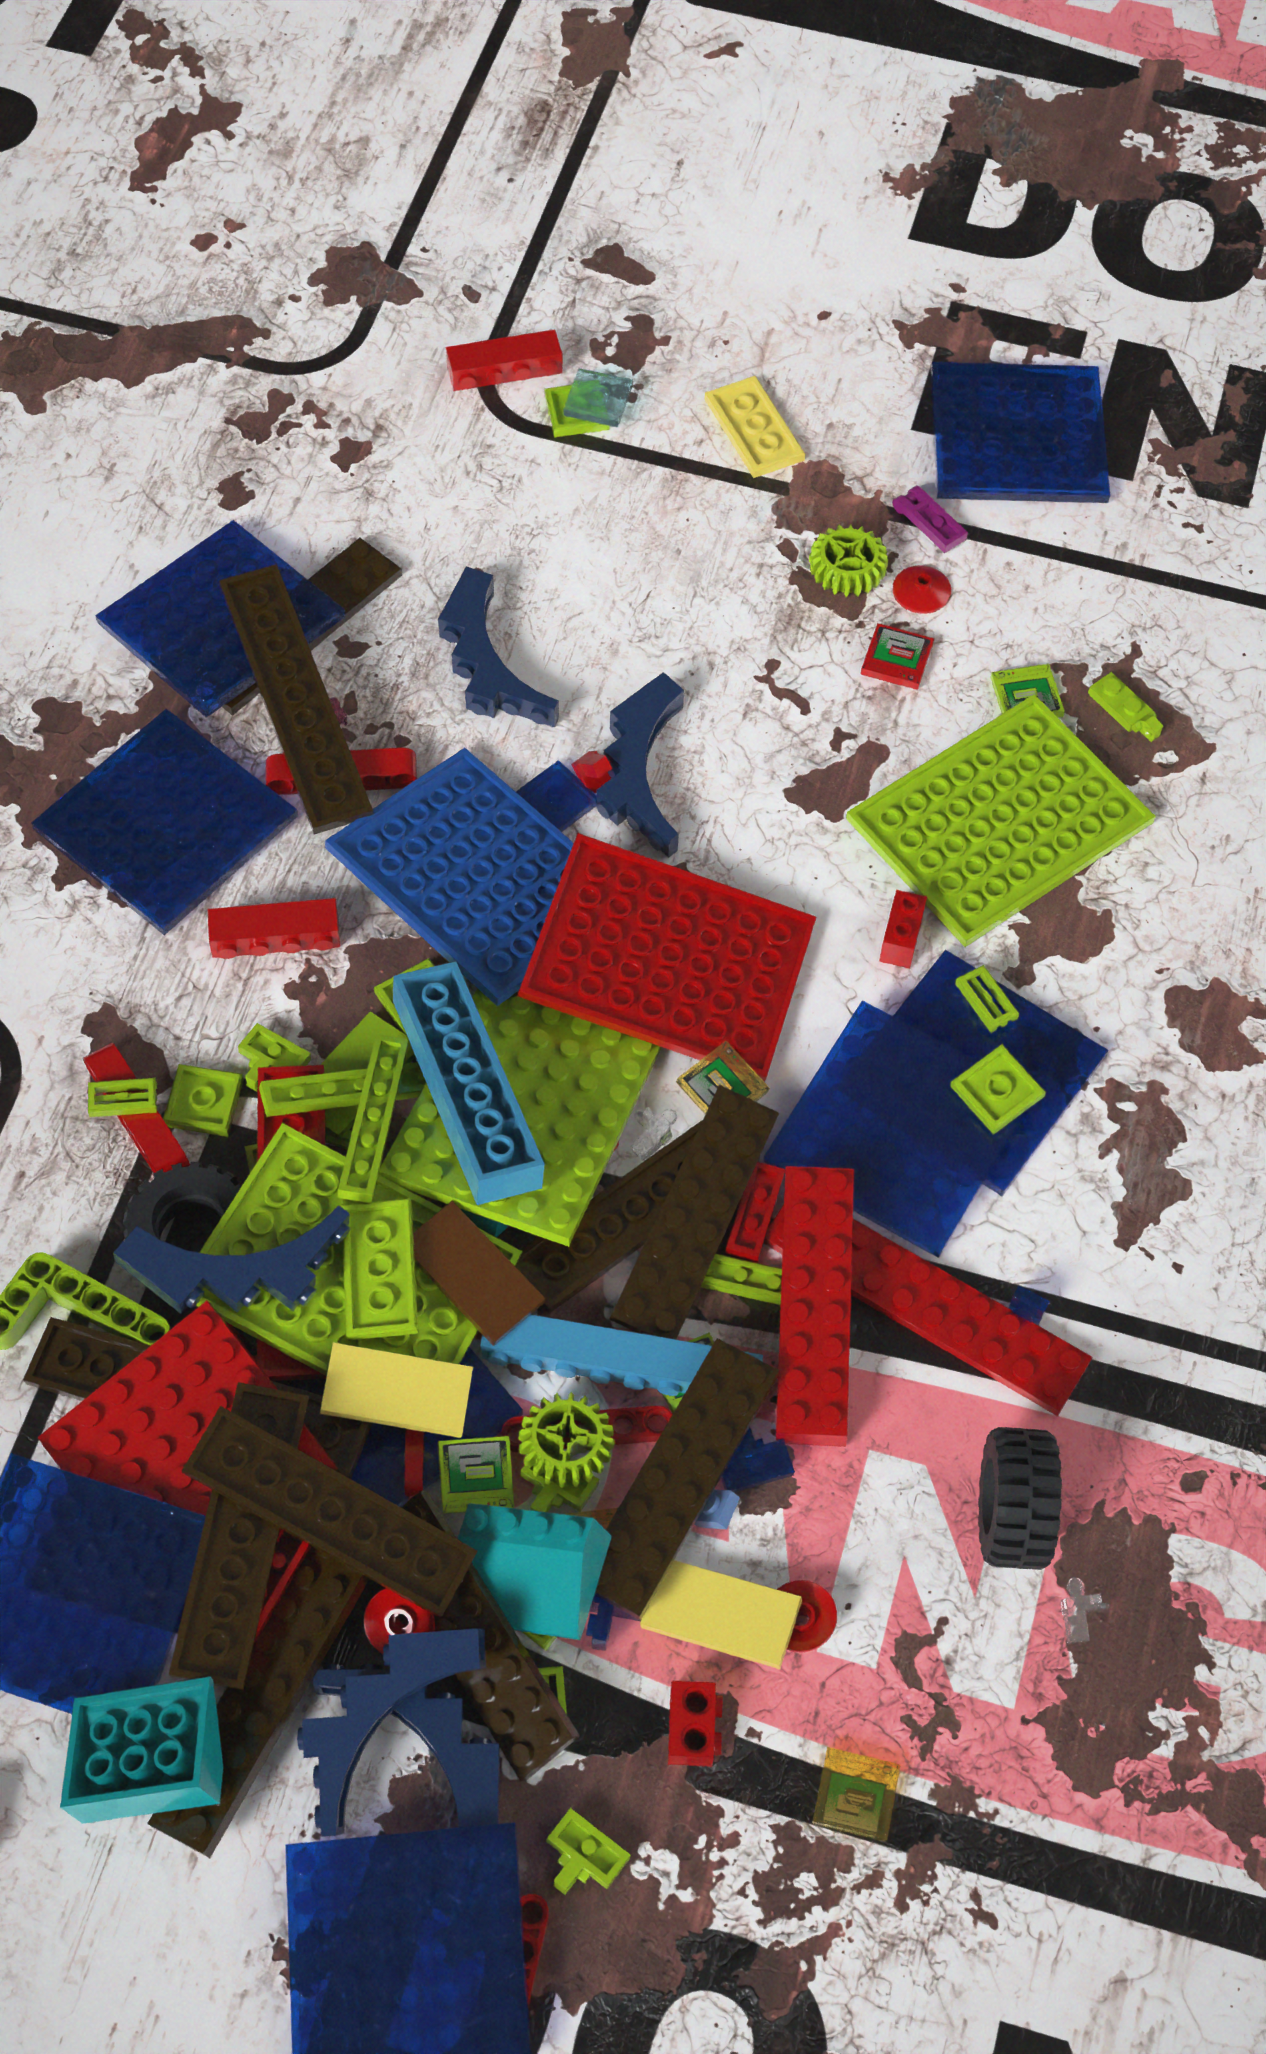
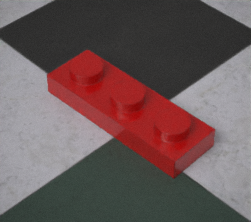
M757 1162L743 1192L726 1246V1254L758 1263L785 1177V1169Z

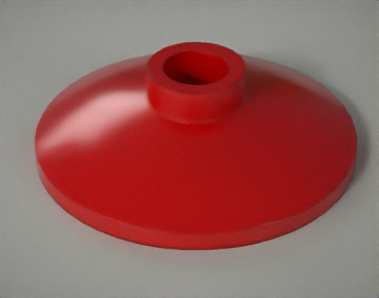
M924 565L911 566L902 570L896 576L893 582V595L896 601L906 610L919 614H928L942 609L948 603L951 595V585L947 577L933 567Z
M806 1580L791 1581L777 1588L776 1590L801 1596L802 1603L797 1617L803 1615L808 1618V1622L805 1625L801 1626L795 1623L787 1650L808 1652L825 1644L832 1636L837 1624V1609L829 1592L819 1584Z
M385 1588L378 1592L368 1603L364 1614V1627L371 1644L383 1654L384 1644L389 1643V1635L434 1632L435 1620L434 1615ZM399 1614H404L407 1617L408 1625L400 1622Z

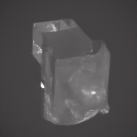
M649 1107L643 1112L640 1110L634 1112V1117L646 1131L631 1145L633 1153L643 1162L673 1137L669 1126L673 1125L677 1119V1113L674 1110L666 1109L661 1113L660 1117L651 1111Z
M1076 1577L1071 1578L1067 1584V1591H1069L1070 1597L1060 1600L1068 1644L1090 1641L1086 1613L1110 1609L1109 1603H1102L1101 1594L1084 1595V1583Z

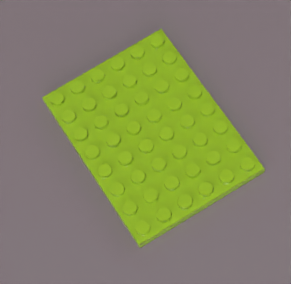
M1035 694L847 811L846 814L847 821L915 894L927 896L926 906L964 947H967L1153 824L1156 817Z
M477 988L472 999L545 1164L542 1189L476 1205L427 1083L382 1163L379 1175L409 1191L446 1204L453 1201L460 1209L569 1247L658 1058L661 1047L517 997L518 993L513 994L496 1006Z
M282 1123L199 1253L209 1255H246L271 1250L299 1238L316 1227L336 1207L365 1203L337 1198L346 1157ZM378 1174L372 1202L410 1198L412 1202L413 1232L442 1209ZM481 1230L515 1266L522 1251ZM343 1240L338 1245L335 1242L332 1243L326 1251L328 1254L327 1259L318 1270L310 1269L316 1275V1285L314 1288L317 1291L305 1306L299 1304L294 1311L290 1310L261 1286L258 1288L261 1290V1293L254 1303L248 1308L244 1305L238 1313L205 1287L202 1289L205 1293L196 1305L199 1307L205 1301H209L227 1323L327 1376L333 1343L460 1364L478 1332V1329L415 1264L418 1334L348 1341L346 1337Z

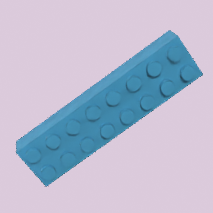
M457 962L394 975L393 1003L476 1205L542 1189L545 1164Z

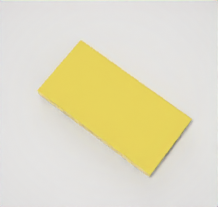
M756 376L705 392L706 403L753 478L805 460L804 451Z
M333 1343L320 1414L461 1438L473 1367Z
M674 1560L646 1609L640 1625L641 1628L780 1669L802 1598L801 1596Z

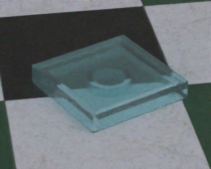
M579 368L564 406V416L618 428L633 387V380Z

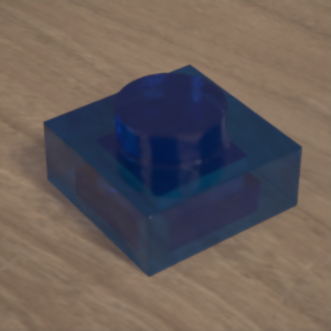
M1019 1285L1012 1297L1009 1309L1013 1310V1313L1039 1326L1050 1301Z

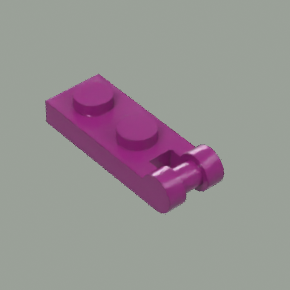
M916 485L909 489L908 494L905 496L899 495L893 499L894 509L899 514H904L944 553L967 540L968 532L921 487Z

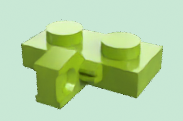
M258 1023L238 1045L239 1053L250 1059L248 1065L251 1069L245 1075L246 1086L258 1092V1067L307 1066L311 1061L310 1052Z
M540 1446L547 1455L559 1460L555 1452L545 1450V1446ZM524 1465L520 1471V1477L535 1485L532 1494L537 1497L531 1504L530 1509L540 1512H549L552 1506L560 1509L563 1503L581 1512L598 1487L600 1480L593 1475V1480L589 1483L583 1477H580L579 1486L577 1487L573 1486L571 1480H566L565 1486L561 1489L558 1484L559 1479L554 1478L547 1485L545 1483V1473L535 1477L533 1475L534 1466L526 1467Z
M571 1808L547 1838V1843L562 1854L558 1863L563 1866V1869L553 1882L555 1883L553 1886L564 1895L567 1894L577 1879L585 1884L590 1877L608 1889L631 1857L627 1851Z

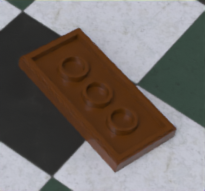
M453 1201L413 1232L415 1264L493 1346L545 1303L546 1298Z

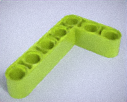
M43 1252L30 1255L0 1294V1326L9 1325L4 1332L0 1333V1350L10 1349L19 1342L48 1300L112 1335L150 1346L156 1342L149 1340L152 1334L162 1332L165 1335L171 1330L168 1321L162 1316ZM49 1270L45 1276L35 1277L39 1271ZM77 1285L73 1292H63L68 1286ZM29 1297L26 1303L15 1305L18 1299ZM106 1301L103 1307L99 1309L92 1308L96 1302ZM128 1316L135 1317L134 1321L130 1324H120Z

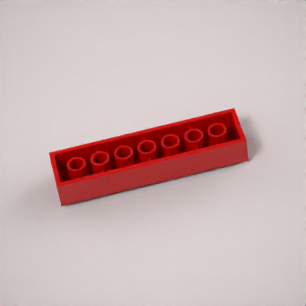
M786 1166L776 1444L846 1447L854 1188V1169L798 1166Z

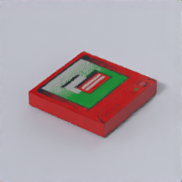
M877 623L860 675L918 690L935 638Z

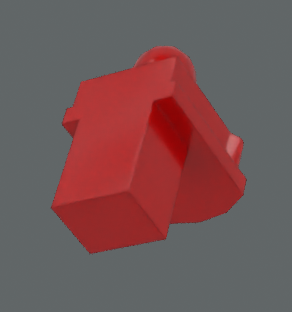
M589 751L571 764L582 784V789L587 790L588 793H597V789L611 779L608 771L612 769V766L606 755L598 754L597 751Z

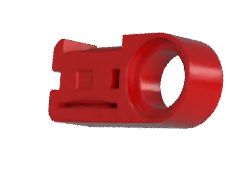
M406 1429L405 1498L410 1500L419 1491H423L425 1433L423 1431Z

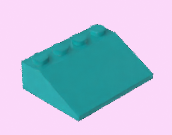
M469 1503L458 1534V1540L477 1550L472 1563L515 1631L581 1640L612 1535L594 1518Z
M211 1677L74 1698L60 1808L73 1818L85 1824L220 1804L223 1761L214 1682Z

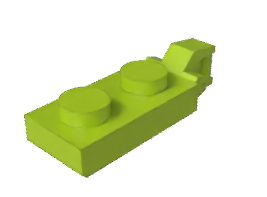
M1112 672L1089 687V695L1128 732L1133 730L1137 733L1140 731L1150 742L1160 737L1163 725L1156 718L1155 712Z

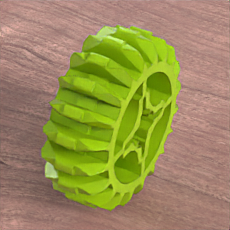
M839 524L836 531L828 527L826 533H820L817 541H814L809 555L811 575L815 576L816 583H823L824 590L832 588L834 596L838 592H844L845 597L849 593H854L858 597L861 590L869 594L872 587L877 588L880 580H883L886 575V568L888 566L886 546L882 545L881 538H874L873 531L865 533L863 526L859 529H853L851 524L848 528H843Z
M572 1392L568 1394L567 1400H562L561 1396L556 1393L553 1403L543 1397L540 1402L541 1408L532 1405L529 1411L531 1417H524L522 1420V1427L524 1429H521L518 1435V1439L522 1441L519 1444V1452L526 1455L524 1457L526 1467L534 1466L533 1475L535 1477L545 1473V1483L547 1485L554 1478L559 1479L558 1484L561 1489L565 1486L566 1480H571L575 1487L579 1486L580 1477H583L590 1483L593 1480L592 1471L601 1474L604 1471L603 1463H609L611 1460V1453L609 1451L614 1449L615 1441L610 1437L613 1436L614 1428L612 1425H607L609 1420L607 1413L598 1414L600 1411L598 1402L589 1407L587 1406L588 1398L586 1395L579 1402L574 1401V1394ZM562 1419L558 1425L547 1426L546 1429H543L549 1423ZM574 1420L587 1426L592 1434L588 1433V1430L579 1428ZM566 1429H569L570 1442L567 1444V1450L564 1451L562 1437H565ZM540 1446H545V1450L555 1452L559 1460L547 1455ZM587 1451H590L586 1456L578 1460L570 1461L574 1455L580 1453L586 1454Z

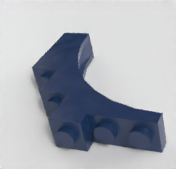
M466 566L438 618L439 637L448 642L457 643L451 654L453 673L458 674L462 678L471 679L465 690L466 709L471 710L477 715H486L492 718L495 717L498 709L507 714L518 715L540 725L545 724L555 727L559 719V700L542 694L519 680L503 664L492 647L486 631V618L494 595L493 575Z
M662 672L610 711L609 728L617 740L603 750V755H606L612 766V769L608 771L611 779L597 789L596 807L602 817L610 819L617 826L627 819L628 824L633 830L640 831L655 850H661L669 858L678 851L679 834L663 817L653 800L647 781L646 766L655 739L667 722L683 709L684 689L666 673Z
M338 1206L319 1225L299 1238L271 1250L246 1255H209L186 1251L157 1239L138 1226L135 1227L113 1253L115 1262L181 1314L187 1307L192 1309L198 1304L205 1293L202 1290L204 1287L237 1313L244 1305L248 1308L254 1303L261 1293V1290L258 1289L260 1286L290 1310L294 1311L299 1304L305 1306L317 1291L314 1288L316 1285V1275L310 1269L318 1270L327 1259L328 1254L326 1251L332 1243L335 1242L338 1245L349 1233L350 1213L341 1206Z
M484 1629L389 1635V1643L384 1644L383 1657L385 1666H390V1674L345 1677L346 1685L341 1686L340 1700L342 1708H347V1716L302 1719V1727H299L297 1731L298 1749L300 1751L303 1750V1758L318 1757L319 1765L314 1766L313 1781L315 1789H319L320 1804L315 1806L314 1817L316 1828H321V1837L344 1834L346 1801L353 1773L367 1743L381 1723L405 1699L430 1683L456 1673L486 1668Z
M364 1664L360 1666V1669L345 1670L343 1665H325L323 1670H317L313 1677V1687L316 1694L340 1696L341 1686L346 1685L345 1677L390 1674V1666L388 1669H382L381 1665ZM426 1686L405 1699L390 1715L399 1719L418 1735L437 1758L453 1792L457 1807L461 1845L499 1844V1743H492V1740L488 1738L470 1739V1744H463L464 1707L462 1698H456L454 1694L438 1693L433 1695V1699H427Z

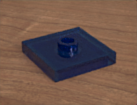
M559 760L516 791L561 832L597 805V795L587 788Z

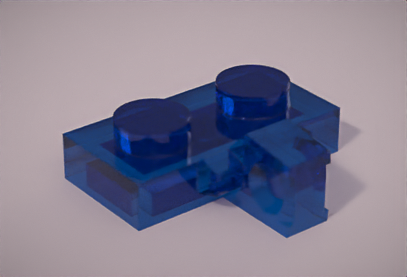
M749 1427L721 1477L724 1489L736 1493L794 1476L795 1471L784 1439L764 1444L762 1438L754 1439L751 1427Z

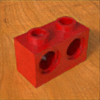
M896 889L879 962L910 969L927 896Z
M671 1680L668 1765L712 1767L714 1755H721L722 1732H715V1718H722L723 1695H716L715 1682ZM692 1698H699L705 1702L706 1708L701 1712H692L686 1706V1702ZM691 1735H698L703 1738L705 1746L700 1750H692L685 1744V1739Z

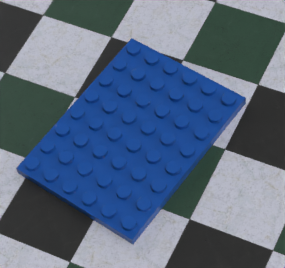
M463 748L373 808V815L356 819L325 840V848L449 963L457 962L462 975L496 1006L519 991L574 844L466 748Z

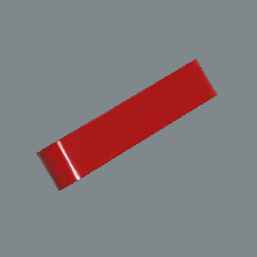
M401 747L350 750L365 791L403 789L417 780L416 753L412 749ZM283 753L268 756L265 762L267 791L275 795L298 794Z
M113 1042L83 1057V1061L95 1082L137 1079ZM145 1090L106 1092L103 1095H115V1093L128 1092V1094L145 1093ZM158 1111L157 1113L117 1115L153 1173L163 1169L164 1173L173 1170L171 1165L181 1163L182 1167H190L186 1154Z

